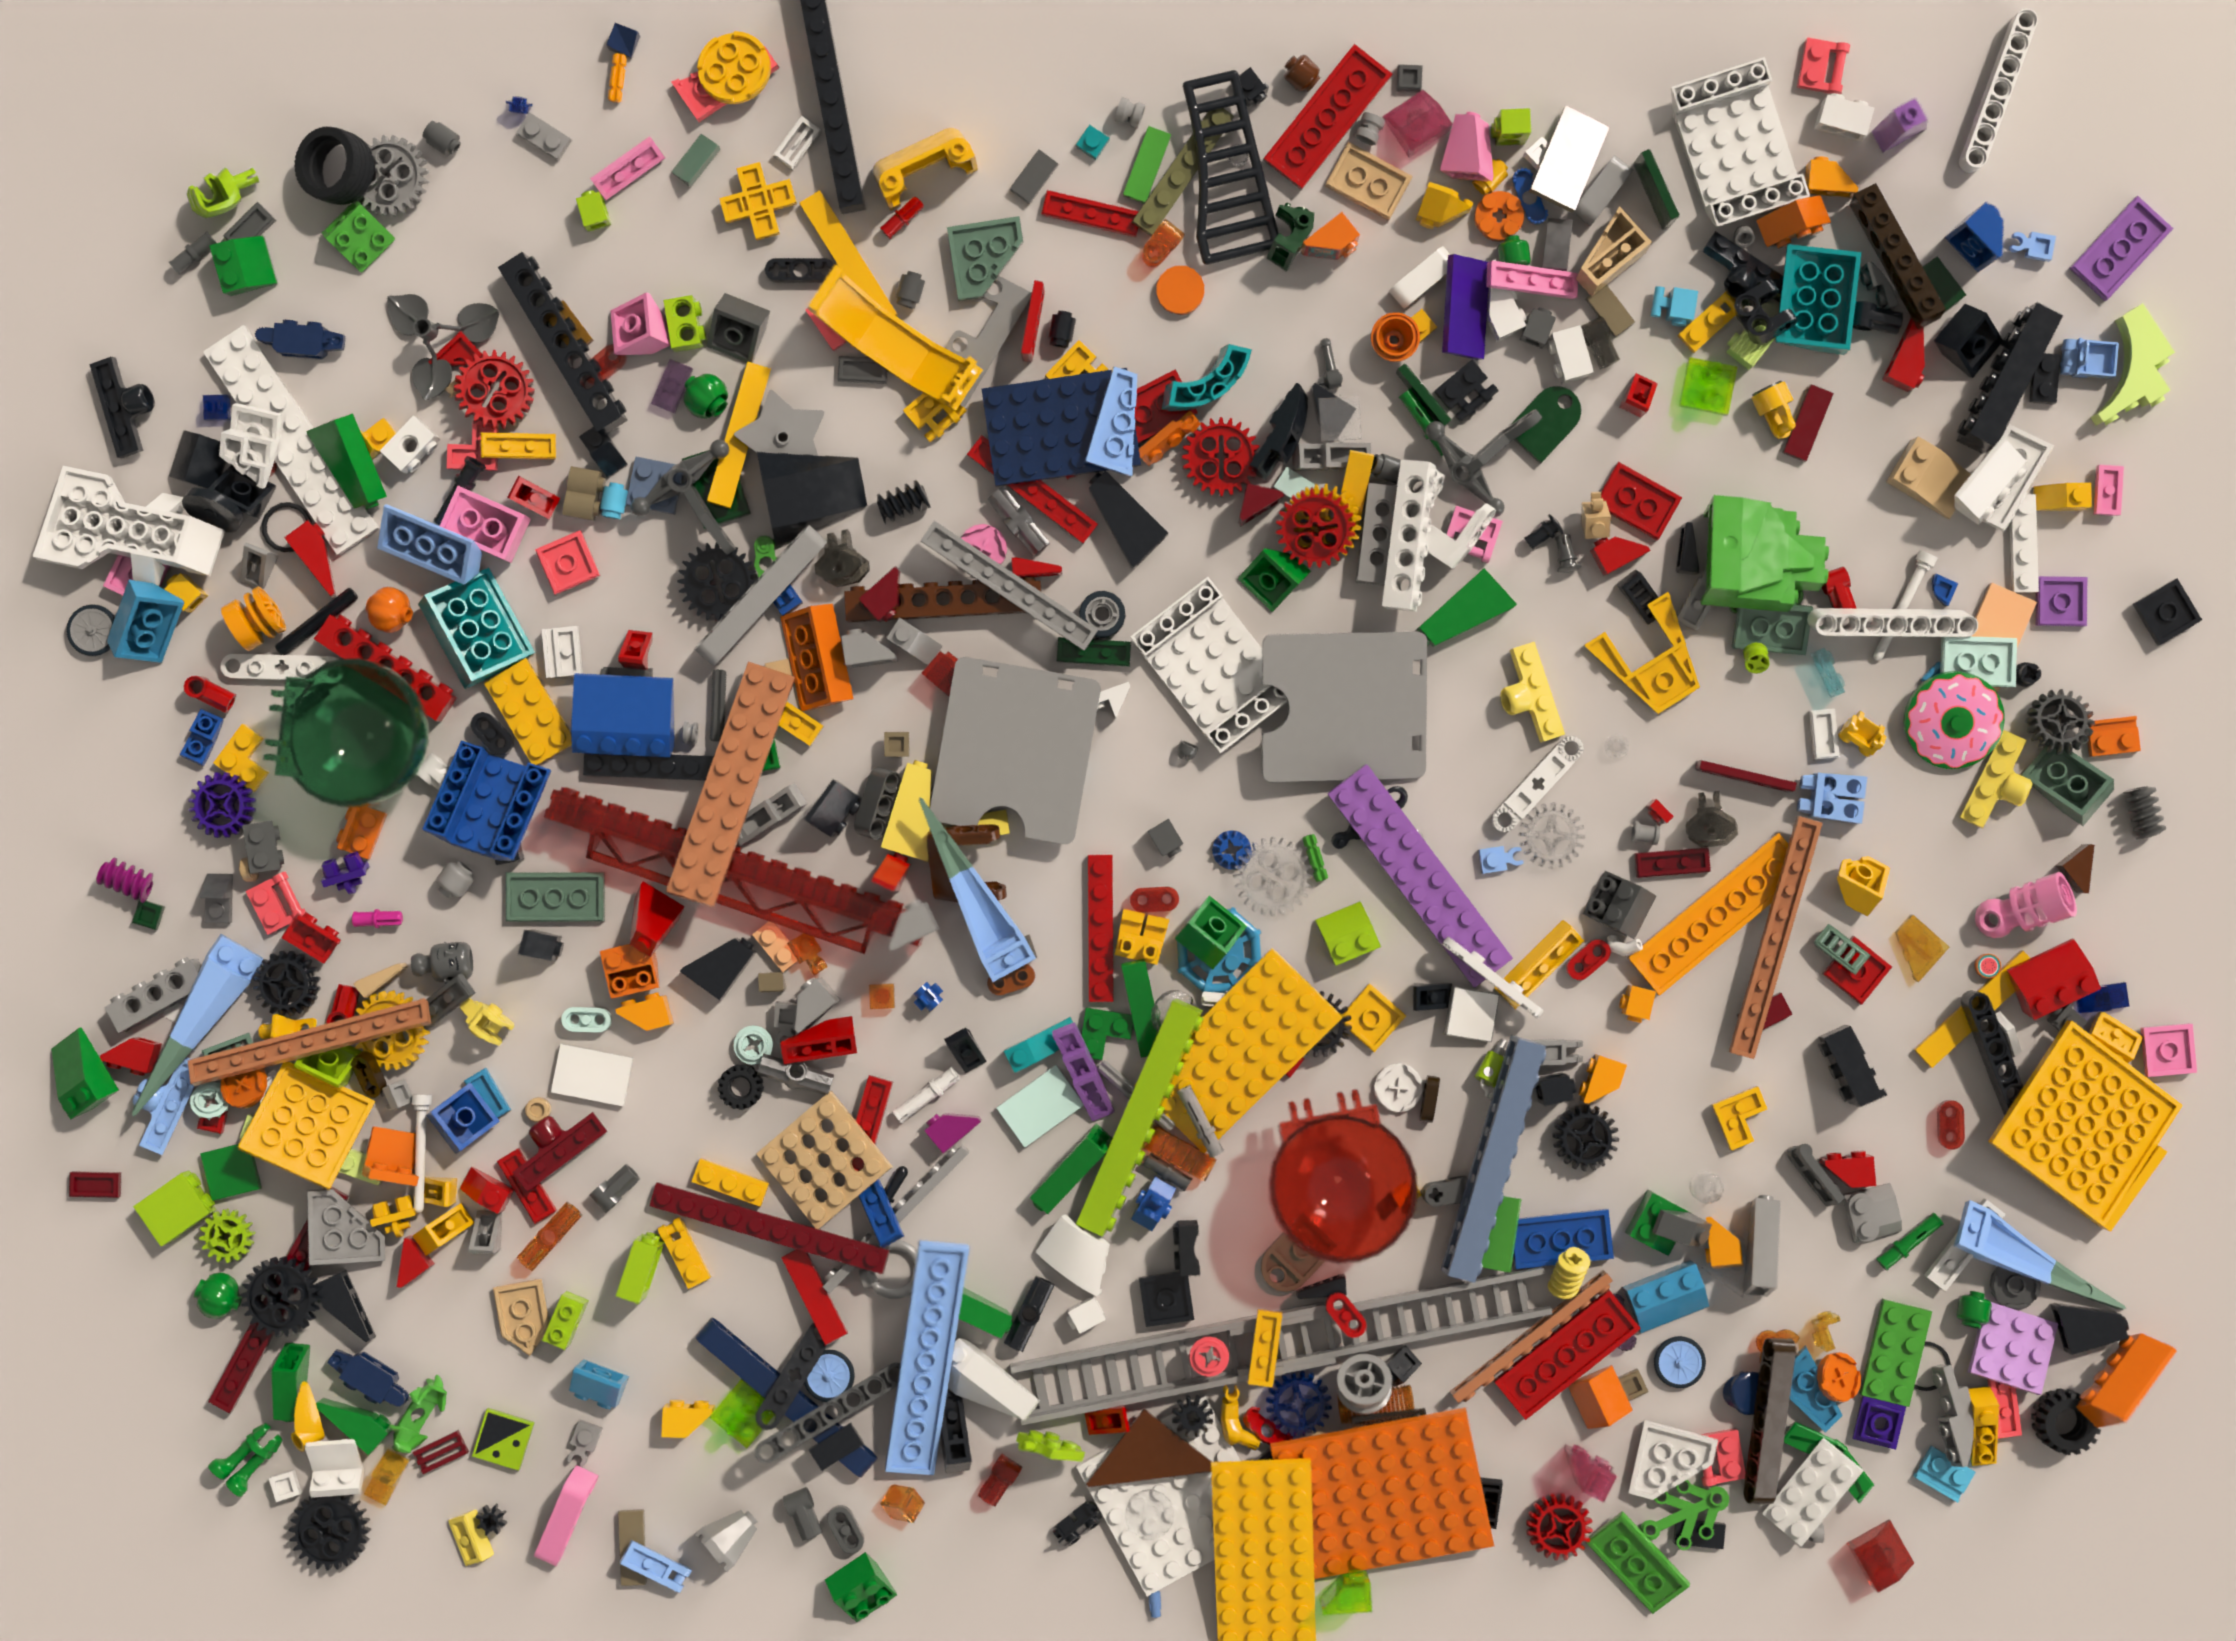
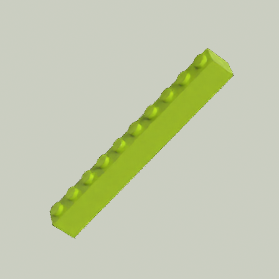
M1177 998L1172 1000L1076 1225L1102 1237L1107 1231L1112 1232L1117 1221L1114 1218L1117 1209H1122L1126 1200V1196L1123 1195L1126 1187L1131 1188L1135 1180L1136 1174L1133 1173L1136 1164L1140 1166L1146 1152L1142 1151L1146 1142L1150 1143L1154 1136L1155 1130L1152 1129L1155 1120L1160 1121L1165 1108L1162 1107L1164 1099H1169L1175 1085L1171 1084L1175 1075L1179 1076L1183 1069L1184 1063L1181 1062L1184 1053L1189 1054L1193 1046L1194 1040L1191 1039L1194 1030L1198 1032L1204 1018L1200 1017L1203 1010Z

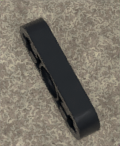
M773 258L766 263L765 273L772 282H824L830 272H827V276H823L822 272H814L815 277H811V264H814L815 269H823L824 264H827L829 269H833L835 265L827 258ZM776 264H778L780 269H787L786 264H790L789 272L791 277H787V272H779L778 276H774L770 269H774ZM798 264H804L808 268L806 275L803 277H798L794 274V268Z

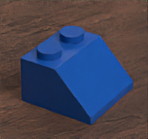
M471 1082L426 1115L455 1154L500 1122Z

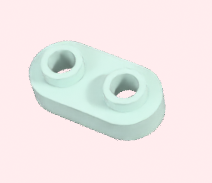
M571 1007L564 1011L561 1021L564 1028L571 1032H603L611 1026L612 1016L605 1008ZM574 1014L579 1016V1022L577 1024L573 1023L571 1020ZM598 1015H601L604 1018V1022L602 1024H598L596 1022V1017Z

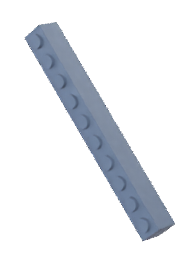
M1514 1035L1510 1036L1441 1266V1271L1447 1276L1475 1283L1476 1278L1481 1274L1482 1258L1489 1248L1488 1238L1491 1229L1496 1225L1497 1208L1503 1201V1188L1505 1182L1510 1178V1165L1518 1151V1138L1525 1128L1524 1118L1526 1112L1531 1108L1533 1088L1537 1086L1539 1081V1068L1546 1058V1046L1538 1042Z

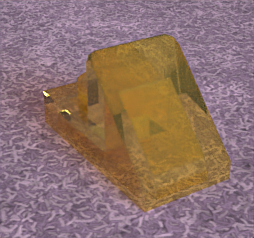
M388 1449L371 1474L372 1479L364 1495L386 1506L410 1460Z

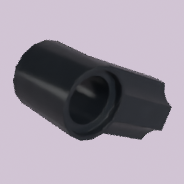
M1856 301L1853 321L1854 329L1871 331L1873 329L1892 334L1899 333L1903 322L1902 312L1878 308L1876 304L1871 302Z

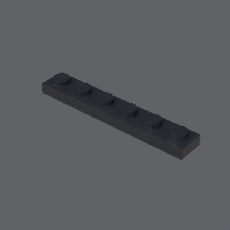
M584 753L583 775L705 781L714 756L671 754V757Z

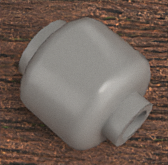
M460 861L456 863L449 862L436 878L437 883L440 885L438 890L448 898H451L452 895L462 897L474 882L472 877L473 871Z

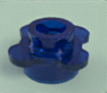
M512 96V100L506 101L509 104L508 111L528 114L529 107L533 106L532 103H527V98Z

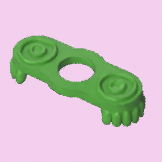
M766 535L760 536L754 543L756 556L754 566L758 572V578L764 572L760 568V560L764 557H769L774 561L777 558L775 556V542L770 536L767 537Z

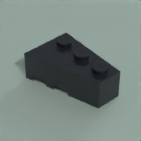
M1843 1025L1818 1036L1821 1041L1818 1044L1822 1055L1824 1057L1827 1056L1830 1061L1829 1071L1832 1077L1838 1079L1840 1083L1839 1093L1844 1102L1848 1101L1849 1104L1862 1107L1887 1096L1884 1088L1879 1090L1874 1079L1876 1072L1873 1067L1869 1068L1864 1057L1865 1052L1851 1026Z

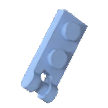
M633 1540L630 1541L620 1560L621 1565L679 1593L684 1587L682 1583L685 1578L689 1577L692 1569L686 1565L678 1563ZM672 1570L677 1572L674 1579L668 1578Z

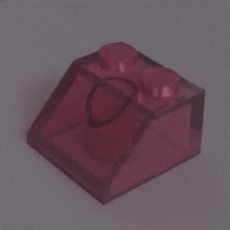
M1424 90L1382 117L1408 157H1411L1448 133L1453 125L1440 104Z

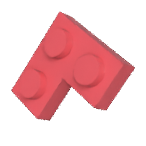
M479 420L476 424L472 422V445L447 444V469L462 470L465 465V458L470 456L486 466L484 471H497L498 458H481V432L499 433V423H497L495 430H493L491 423H487L486 427L482 428V421Z

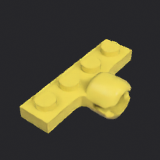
M1535 642L1510 649L1519 682L1502 689L1500 701L1503 709L1509 715L1528 711L1531 714L1540 743L1565 735Z
M2003 730L2001 738L1994 748L1960 819L1983 829L1995 804L1999 800L2007 801L2016 806H2022L2025 803L2032 789V781L2015 773L2014 766L2027 742L2026 739Z

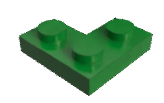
M1086 1007L1082 1038L1093 1059L1103 1060L1106 1036L1131 1040L1132 1014Z

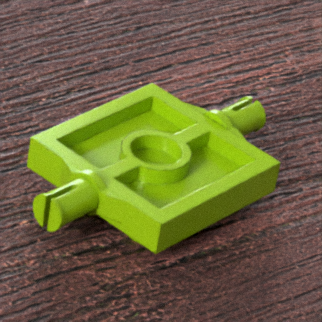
M1030 1430L1029 1433L1018 1432L1016 1442L1019 1443L1018 1448L1021 1451L1036 1452L1049 1459L1080 1462L1083 1461L1085 1452L1076 1443L1068 1440L1062 1441L1059 1439L1060 1435L1046 1431L1043 1434Z

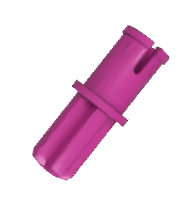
M375 909L374 912L356 911L352 914V924L354 927L374 926L375 928H380L381 926L401 925L403 921L401 911H380Z

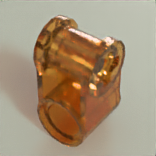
M1165 219L1145 244L1142 253L1143 262L1149 267L1159 266L1169 253L1178 246L1185 234ZM1155 250L1158 251V255H1157V256H1156V255H1154L1153 257H1150V256H1149L1150 251H1151V252H1154Z

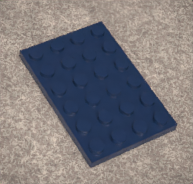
M1112 370L982 388L995 486L1108 471V469L1084 461ZM1135 426L1132 467L1141 466Z

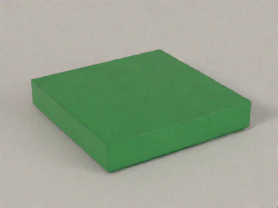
M239 1144L200 1153L212 1201L262 1188L254 1156L239 1150Z

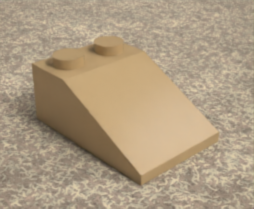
M1918 436L1910 440L1886 482L1945 518L1950 519L1956 510L1955 494L1972 474L1942 450Z

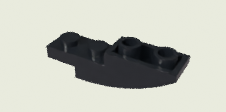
M1298 383L1287 393L1285 400L1278 410L1273 413L1269 422L1274 430L1267 436L1266 442L1259 452L1254 455L1250 463L1256 475L1264 480L1270 475L1278 461L1287 464L1303 433L1308 411V396Z

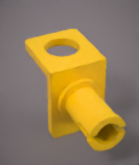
M273 1014L272 1024L260 1025L258 1034L261 1039L267 1040L301 1031L304 1025H308L309 1028L316 1027L317 1020L315 1018L293 1020Z

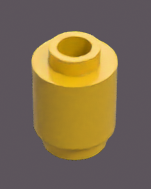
M1492 159L1493 181H1472L1473 186L1481 194L1487 195L1492 193L1508 176L1506 171L1508 167L1500 159Z

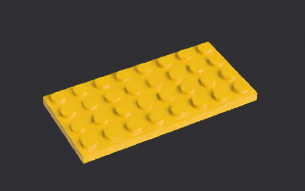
M1271 948L1202 1016L1204 1020L1199 1031L1194 1030L1191 1037L1194 1040L1193 1046L1189 1054L1184 1053L1181 1060L1184 1063L1183 1069L1179 1076H1174L1171 1083L1175 1085L1170 1098H1165L1162 1107L1165 1108L1164 1114L1205 1154L1207 1149L1202 1140L1198 1139L1196 1135L1198 1132L1177 1091L1188 1085L1192 1086L1191 1088L1210 1125L1215 1127L1216 1131L1214 1133L1219 1140L1343 1016L1275 949Z
M1310 1458L1211 1462L1217 1640L1316 1641Z

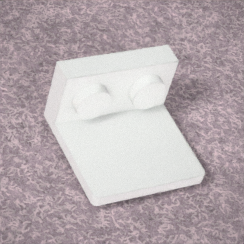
M354 1439L317 1441L305 1444V1450L313 1471L309 1490L311 1498L361 1494L365 1470Z

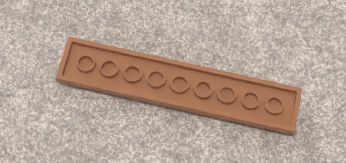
M752 662L747 663L666 889L667 893L712 908L715 907L792 690L795 676Z

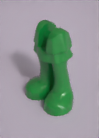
M267 1423L254 1428L253 1433L247 1435L246 1440L230 1456L225 1459L216 1458L208 1465L210 1471L217 1478L225 1480L251 1451L255 1453L239 1471L226 1481L227 1488L238 1497H242L248 1490V1480L265 1460L270 1459L272 1454L277 1452L283 1439L279 1434L270 1440L264 1448L258 1443L271 1429V1426Z

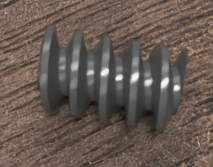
M2143 786L2123 792L2132 795L2125 801L2126 803H2134V806L2128 809V812L2137 814L2130 819L2131 822H2139V825L2133 828V831L2142 833L2135 838L2136 840L2153 837L2166 830L2165 825L2158 824L2164 820V817L2155 815L2162 810L2161 807L2153 806V804L2159 801V798L2150 796L2157 791L2155 787Z

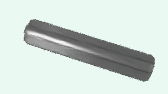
M715 669L712 672L710 740L713 742L720 741L725 723L726 671Z

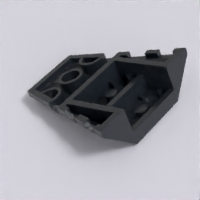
M757 451L776 547L794 540L807 525H810L815 530L867 506L858 457L797 455Z

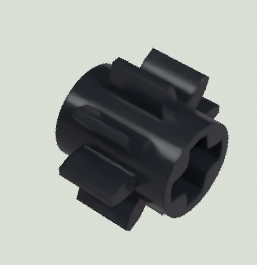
M497 1503L491 1509L486 1504L483 1507L485 1514L478 1513L476 1515V1518L480 1519L477 1529L482 1528L485 1530L486 1536L493 1530L495 1534H499L501 1532L499 1525L505 1526L508 1523L506 1520H503V1515L507 1511L498 1509ZM490 1515L493 1516L494 1524L490 1523V1518H488Z

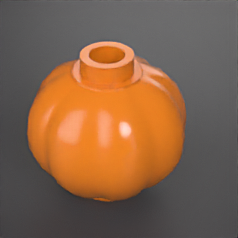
M383 587L377 590L375 594L369 597L366 603L369 622L377 630L386 633L399 631L413 616L408 596L403 591L393 587Z

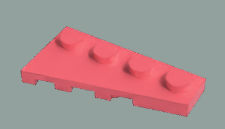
M766 49L771 62L770 74L779 69V66ZM697 71L690 74L691 76L683 80L676 79L671 81V83L700 123L726 104L713 99L704 90Z

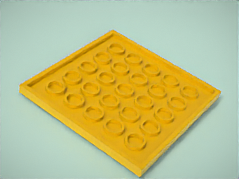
M2067 1020L1988 1142L2096 1224L2105 1227L2183 1105L2076 1023Z

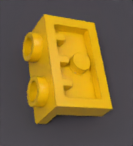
M2102 1010L2096 1014L2088 1032L2127 1063L2134 1060L2143 1038L2142 1035Z

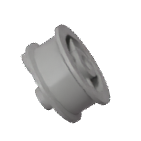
M1369 1354L1355 1355L1347 1359L1338 1371L1337 1392L1339 1399L1352 1412L1372 1414L1381 1410L1388 1403L1392 1393V1376L1390 1369L1380 1358Z

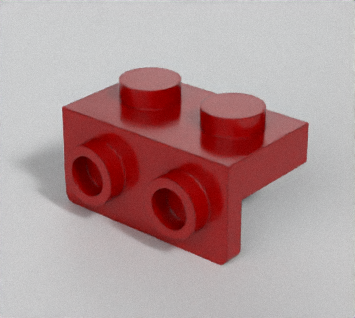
M307 912L304 915L297 913L281 938L325 964L337 944L341 942V939L337 937L339 932L328 925L325 928L317 925L318 919Z

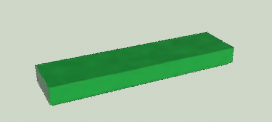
M1141 959L1122 963L1121 967L1140 1057L1143 1058L1149 1056L1160 1028L1146 961Z

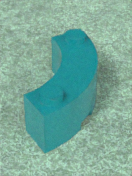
M1231 344L1222 347L1215 365L1202 379L1192 382L1173 381L1165 386L1161 409L1168 411L1191 410L1221 397L1242 376L1249 362L1252 349Z

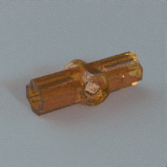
M567 1201L517 1256L520 1263L534 1271L583 1216L581 1212ZM546 1230H550L555 1234L554 1242H548L545 1239L544 1234Z

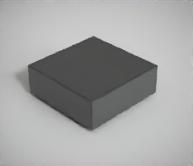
M1398 64L1397 91L1421 92L1423 65Z

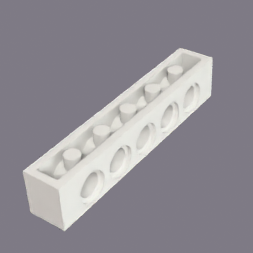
M1402 459L1400 462L1382 607L1387 609L1417 612V606L1421 605L1422 592L1420 591V583L1423 582L1425 577L1423 560L1428 554L1426 536L1431 530L1429 513L1435 501L1432 490L1433 484H1436L1438 478L1436 466L1431 462ZM1421 481V490L1417 493H1414V484ZM1414 506H1418V514L1415 517H1410V510ZM1415 530L1416 536L1414 540L1408 542L1407 534ZM1411 554L1413 558L1412 563L1409 566H1404V558ZM1408 579L1409 587L1402 591L1400 588L1401 582Z

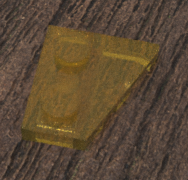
M1913 914L1895 932L1897 940L1902 946L1905 960L1909 963L1913 973L1912 977L1916 982H1920L1950 948Z

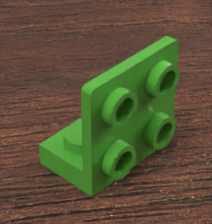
M358 200L351 203L322 232V235L360 272H363L395 240V237Z

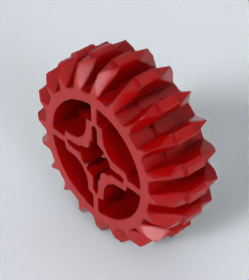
M1551 1493L1550 1501H1547L1544 1496L1541 1497L1543 1505L1540 1506L1535 1502L1533 1506L1537 1511L1528 1512L1529 1516L1534 1518L1533 1520H1526V1525L1532 1527L1526 1530L1528 1536H1533L1529 1542L1531 1545L1537 1544L1535 1549L1538 1553L1544 1550L1543 1555L1546 1558L1550 1557L1552 1552L1553 1559L1556 1561L1559 1559L1560 1554H1562L1564 1560H1568L1569 1552L1574 1557H1577L1575 1549L1579 1548L1584 1551L1585 1547L1582 1541L1590 1542V1538L1585 1534L1593 1532L1591 1527L1586 1526L1592 1523V1519L1586 1517L1589 1513L1588 1509H1581L1583 1503L1580 1500L1575 1502V1498L1572 1495L1567 1500L1564 1493H1560L1559 1499H1556L1555 1494ZM1564 1508L1574 1513L1559 1516L1555 1513L1554 1509ZM1548 1514L1549 1523L1540 1532L1541 1521ZM1554 1517L1562 1524L1564 1536L1557 1530ZM1578 1521L1577 1532L1572 1539H1570L1569 1531L1573 1526H1575V1522ZM1558 1537L1563 1540L1564 1544H1550L1545 1539Z

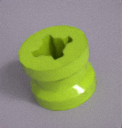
M1755 642L1744 648L1745 668L1749 672L1758 674L1768 669L1770 661L1767 647L1764 644Z

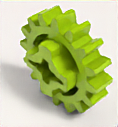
M229 1209L222 1210V1215L219 1211L213 1213V1218L208 1217L205 1219L208 1226L200 1228L201 1231L205 1232V1235L199 1237V1240L206 1242L201 1248L202 1250L209 1248V1258L217 1255V1262L222 1261L225 1257L226 1263H230L233 1261V1257L239 1260L242 1258V1254L250 1252L246 1246H251L255 1243L250 1239V1236L256 1234V1232L249 1230L253 1222H245L246 1214L239 1217L237 1209L233 1210L231 1214ZM229 1220L235 1222V1223L238 1224V1225L236 1226V1225L230 1224ZM229 1232L231 1237L225 1239L224 1235ZM217 1246L224 1247L226 1251L219 1249Z

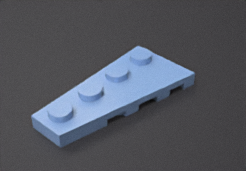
M1114 366L1084 462L1131 477L1133 472L1132 455L1134 453V416L1138 374Z

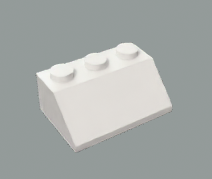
M2002 437L1955 494V509L1978 525L1983 520H1989L1995 512L1993 507L1998 501L2003 502L2011 492L2010 486L2015 481L2019 483L2027 472L2025 470L2026 460L2005 438Z

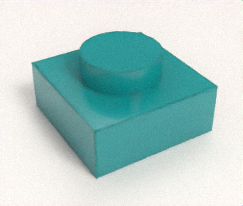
M1089 124L1077 142L1076 147L1097 160L1110 141V138Z

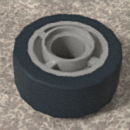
M1096 591L1088 595L1082 602L1079 611L1080 618L1098 630L1095 635L1098 638H1107L1118 633L1126 617L1125 607L1121 599L1108 591ZM1100 608H1105L1109 611L1110 615L1105 621H1100L1095 616L1096 611Z

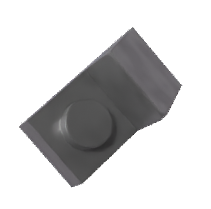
M207 873L200 894V898H205V922L232 923L233 874Z

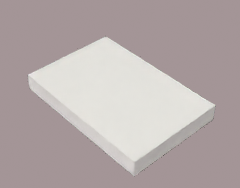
M560 1044L551 1092L624 1106L634 1058Z

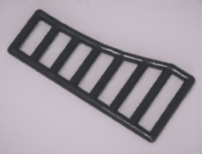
M1236 70L1185 81L1183 83V91L1189 110L1198 160L1199 200L1196 239L1202 262L1205 265L1270 250L1279 232L1239 73ZM1228 81L1231 82L1233 96L1197 104L1194 89ZM1234 105L1237 106L1240 120L1202 128L1199 114ZM1243 129L1246 144L1206 153L1204 138ZM1249 153L1252 168L1208 178L1207 163ZM1255 177L1258 192L1208 204V188ZM1261 201L1264 216L1206 229L1207 214ZM1267 225L1270 236L1269 240L1210 254L1207 239Z

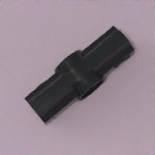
M1035 1276L1004 1344L1017 1351H1024L1055 1284L1042 1277ZM1026 1308H1032L1036 1312V1317L1030 1320L1026 1319L1022 1312Z

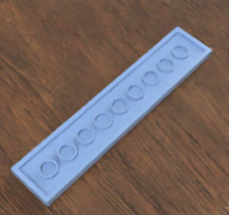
M919 1240L885 1472L934 1475L968 1261V1244Z

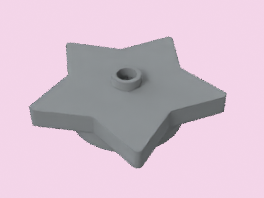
M769 390L760 418L736 431L734 436L756 453L759 451L818 456L813 439L824 416V411L793 409L773 390ZM782 432L788 435V439L785 442H781L778 439V435Z

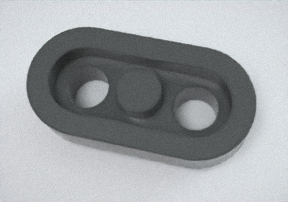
M843 1505L835 1506L828 1515V1524L841 1549L849 1554L857 1553L863 1547L864 1534L848 1507ZM843 1514L845 1520L838 1521L836 1515ZM853 1535L857 1541L851 1543L848 1541V1537Z

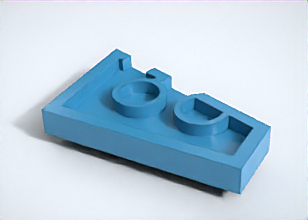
M1805 1345L1795 1357L1790 1400L1826 1432L1843 1415L1837 1403L1826 1398L1820 1390L1817 1381V1366Z

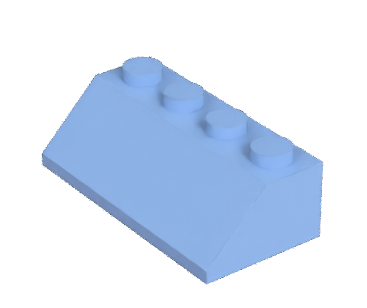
M384 505L377 549L464 585L479 574L482 551L474 540L390 505Z

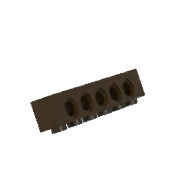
M1875 183L1854 193L1849 205L1917 329L1939 320L1946 308L1878 185Z

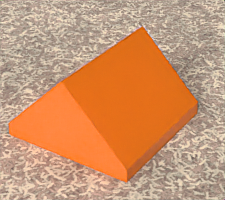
M1613 1365L1578 1378L1568 1386L1587 1429L1609 1427L1633 1411Z

